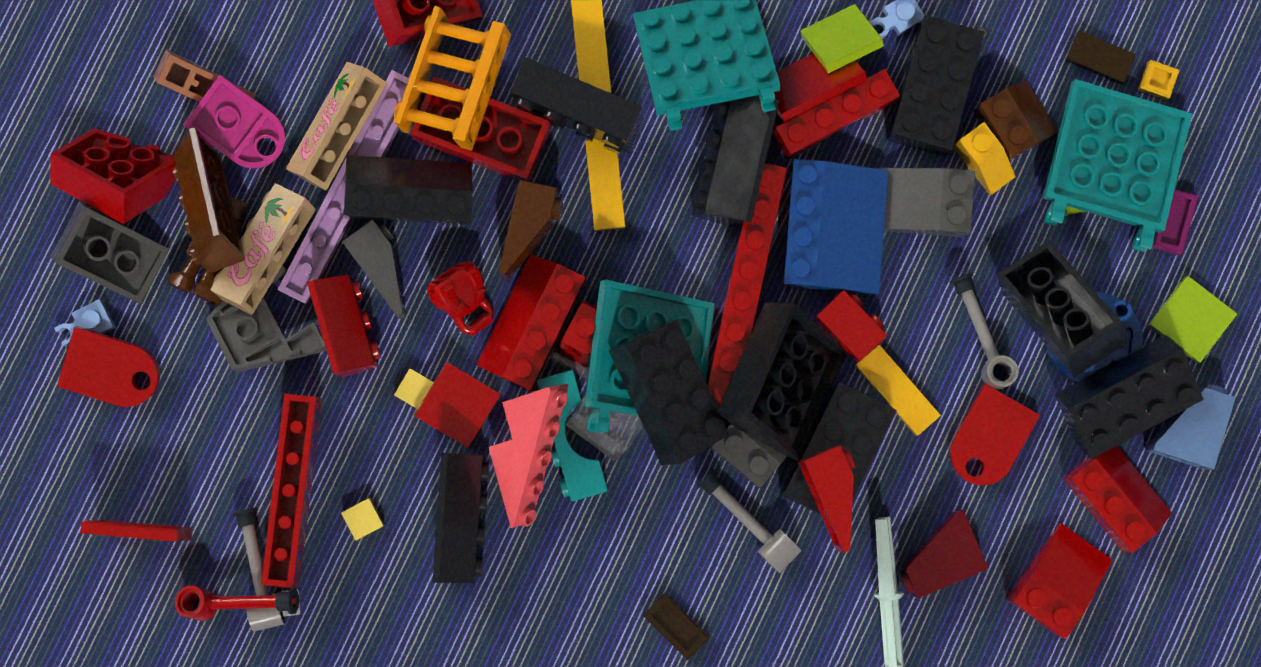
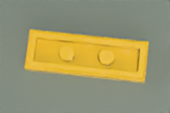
M880 345L875 347L855 365L888 405L897 410L896 414L915 436L921 434L941 416Z

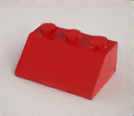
M349 275L308 281V288L333 374L343 378L379 367L376 359H380L381 354L377 341H371L368 329H372V323L368 311H362L359 300L364 299L359 281L354 282L353 278Z
M1118 446L1093 459L1088 457L1063 478L1119 549L1125 553H1134L1156 535L1172 514Z

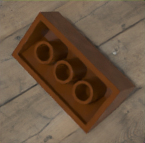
M193 127L188 130L173 154L176 167L173 168V174L182 191L179 194V201L187 214V220L184 221L187 233L193 241V246L190 247L192 258L197 265L201 264L209 273L242 262L245 259L221 156L203 135Z

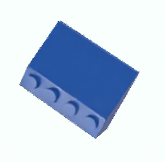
M794 159L784 277L786 288L837 292L844 290L845 292L879 294L888 170L828 161Z

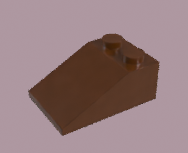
M519 180L498 272L503 280L509 281L552 229L554 220L560 221L563 203L562 198L558 195L557 188Z

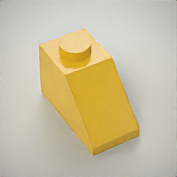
M985 122L953 146L968 168L975 171V177L990 196L1016 177L1004 147Z

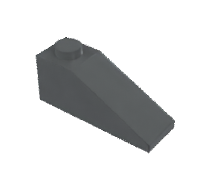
M371 220L342 242L396 316L402 320L406 317L396 252L390 243L394 237L384 223L378 226Z

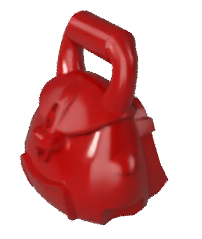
M461 262L452 266L432 280L427 286L430 301L436 308L448 313L449 317L453 318L456 326L464 334L475 336L493 322L494 311L490 302L484 297L485 288L481 273L472 262ZM479 306L485 310V313L468 325L465 324L464 317L475 311Z

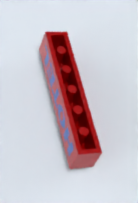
M284 394L261 585L295 588L300 585L322 399L318 397Z

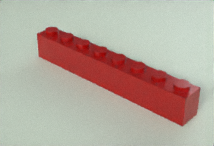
M765 163L752 221L742 223L707 382V387L717 409L720 407L752 333L787 171L785 167Z

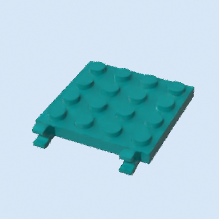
M695 0L633 13L634 25L656 116L666 114L670 131L682 129L680 120L681 110L759 95L763 112L776 110L774 92L780 91V81L756 0Z
M1073 80L1070 85L1043 199L1051 201L1044 223L1055 227L1058 223L1062 224L1066 206L1139 227L1132 249L1145 252L1146 249L1150 250L1153 245L1155 232L1161 233L1165 231L1192 113L1081 80Z
M610 280L600 281L585 407L593 408L587 421V431L608 433L610 412L639 417L608 350L657 323L677 319L706 382L715 303Z

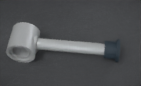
M968 273L951 280L949 283L950 285L954 284L957 294L962 296L988 359L985 361L981 371L982 380L990 387L1000 390L1016 381L1019 373L1018 366L1012 358L999 355L973 292L975 286L971 277L974 275L973 273ZM995 365H1001L1005 368L1007 376L1004 381L994 377L993 368Z
M713 469L697 485V488L702 487L709 495L713 494L763 543L757 552L780 574L799 555L801 549L780 529L773 535L768 532L721 485L723 482L714 474L716 470Z
M250 508L233 512L232 515L236 516L238 528H242L256 596L269 595L267 585H261L263 564L254 526L257 524L255 512L258 509ZM276 608L246 609L249 625L253 632L286 624V616L284 617L282 611H278Z

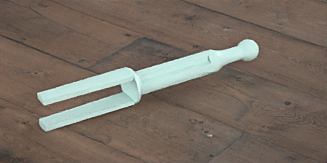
M879 517L875 519L879 593H875L874 596L880 601L884 666L904 667L899 599L904 595V592L898 591L891 518Z

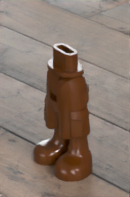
M230 197L240 235L242 222L245 220L242 215L247 204ZM191 241L185 252L190 257L179 272L169 275L166 283L189 294L193 291L195 296L218 306L223 300L210 289L213 286L215 276L222 269L212 273L205 269L201 279L195 286V278L201 264L197 265L192 258L190 247L193 246V241Z

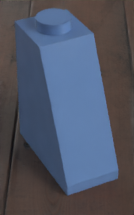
M1208 384L1207 388H1200L1204 400L1172 416L1146 445L1145 451L1203 470H1214L1236 397L1227 395V389L1216 385Z

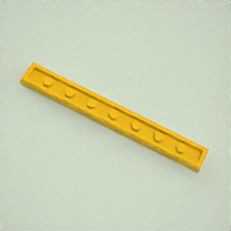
M571 0L579 80L611 93L602 0ZM593 139L592 142L585 140L594 232L625 229L618 154L604 148L605 143L597 139Z

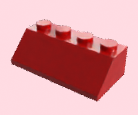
M530 254L476 366L533 392L537 384L536 380H539L586 283V277L560 264Z

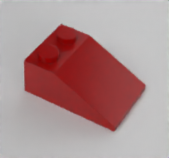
M372 0L389 47L423 39L425 35V21L429 15H432L434 6L441 7L448 17L447 23L457 26L483 17L477 0Z
M836 446L799 461L798 464L836 551L845 553L850 550L854 482V475L851 469L855 468V464L848 449L842 450L841 446Z
M1059 523L1006 600L1057 637L1067 639L1084 615L1112 559L1062 523Z

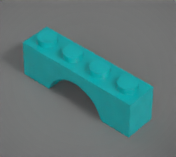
M573 370L536 380L538 388H534L533 392L562 384H568L569 387L567 392L568 400L562 410L559 421L560 429L554 439L556 448L551 450L555 467L561 466L564 478L559 479L564 498L570 496L571 502L608 492L600 461L581 457L571 448L567 440V419L572 410L582 402Z

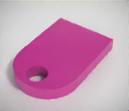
M221 74L183 124L188 129L195 127L211 146L238 165L246 168H262L271 164L279 157L285 143V132L279 118ZM265 137L271 138L276 145L275 151L270 155L261 154L257 149V143L260 139Z

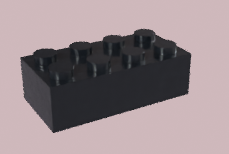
M924 15L917 29L887 141L947 157L953 150L984 37V31Z
M526 57L510 90L515 104L519 106L520 110L547 118L551 126L561 130H564L565 126L576 131L575 135L583 140L592 142L593 139L604 142V148L617 154H621L622 150L630 153L644 122L642 106Z
M1047 241L996 274L1005 298L1073 378L1128 343L1123 322L1050 241Z
M677 319L657 323L608 350L661 465L681 464L729 435L720 414L717 413L716 404Z
M1167 335L1054 394L1076 444L1090 459L1204 400L1183 348Z
M841 382L836 383L817 420L800 461L832 447L841 446L842 450L848 449L855 464V468L851 469L854 475V498L897 410ZM797 461L781 496L821 515L798 464L799 461Z

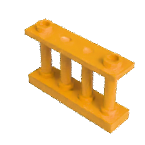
M434 6L432 15H429L425 21V35L402 101L398 102L395 107L394 123L402 132L408 134L412 122L452 132L453 139L460 148L472 151L511 38V33L504 23L496 21L492 22L490 30L486 32L447 23L448 17L441 7ZM446 35L482 45L483 51L480 59L471 61L437 52L442 36ZM436 64L472 74L473 80L470 89L467 88L464 91L427 81L432 65ZM422 93L462 103L463 109L460 118L453 120L417 110Z

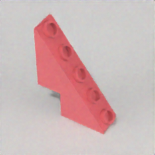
M568 384L547 387L502 402L512 440L490 446L489 451L511 528L521 525L528 527L536 517L535 509L539 495L544 488L543 479L546 468L552 458L551 450L554 439L560 429V417L568 400Z

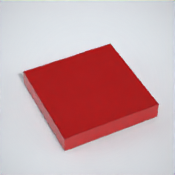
M446 362L414 416L469 448L501 394Z

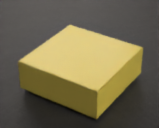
M409 369L394 396L418 409L434 382Z
M371 498L341 512L355 541L385 526Z

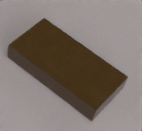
M1079 30L1065 61L1122 85L1126 80L1136 54Z
M665 592L643 614L687 660L710 638Z

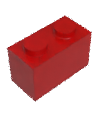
M843 290L814 320L858 363L887 336L883 331L886 327L874 314L869 317L862 309L864 306L863 302L853 292L847 294Z

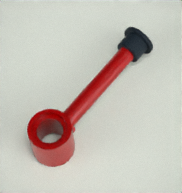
M190 585L182 588L176 595L175 608L181 616L198 621L211 619L217 612V609L276 608L278 611H288L289 614H296L299 608V594L295 588H290L288 592H278L276 595L216 597L210 590ZM199 597V606L194 610V602Z

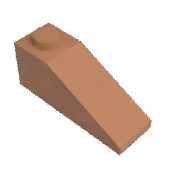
M167 49L153 76L157 83L198 102L202 100L219 77L218 74ZM232 82L252 98H255V93Z

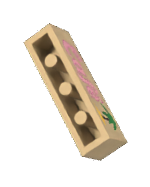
M346 62L287 165L286 170L309 184L327 190L386 87L387 82L363 66Z
M275 183L272 189L265 194L261 207L255 217L248 222L246 231L240 240L245 260L223 268L215 276L210 290L221 300L253 315L316 209L305 197Z

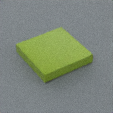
M855 4L800 30L802 39L828 74L884 46L882 37Z
M1186 276L1148 326L1162 337L1165 335L1170 337L1183 348L1189 358L1196 363H1201L1237 316V313L1192 278Z

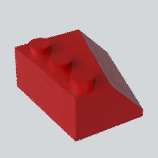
M94 128L51 153L50 184L125 224L166 197L175 181L173 168L176 167L174 156L160 152L161 147L149 144L147 147H141L131 144L130 138Z

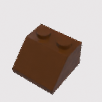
M1027 80L999 92L979 104L973 111L981 124L985 122L1002 144L1009 161L1059 132Z

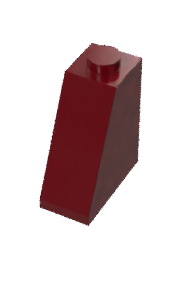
M964 510L953 511L902 566L904 575L900 576V579L907 594L912 593L914 597L921 598L989 569Z

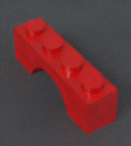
M886 69L867 78L865 82L777 126L773 136L787 161L815 147L818 143L842 128L861 119L869 118L895 104L900 94Z

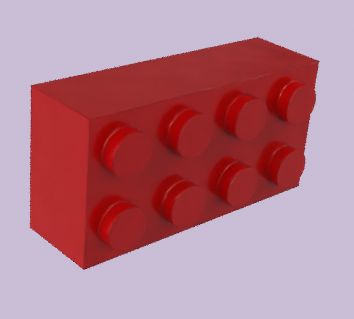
M433 76V79L431 81L434 83L461 89L464 91L466 90V88L450 83L435 76ZM426 94L420 111L455 120L460 118L463 106L460 102ZM490 98L472 151L460 148L454 141L452 132L415 122L410 134L414 141L514 180L530 182L552 127L549 120Z

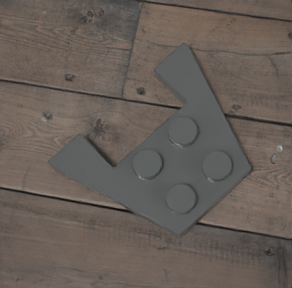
M284 263L272 283L285 276L287 268ZM265 296L253 315L222 301L206 318L231 369L236 373L327 351L322 333L314 322L287 338Z

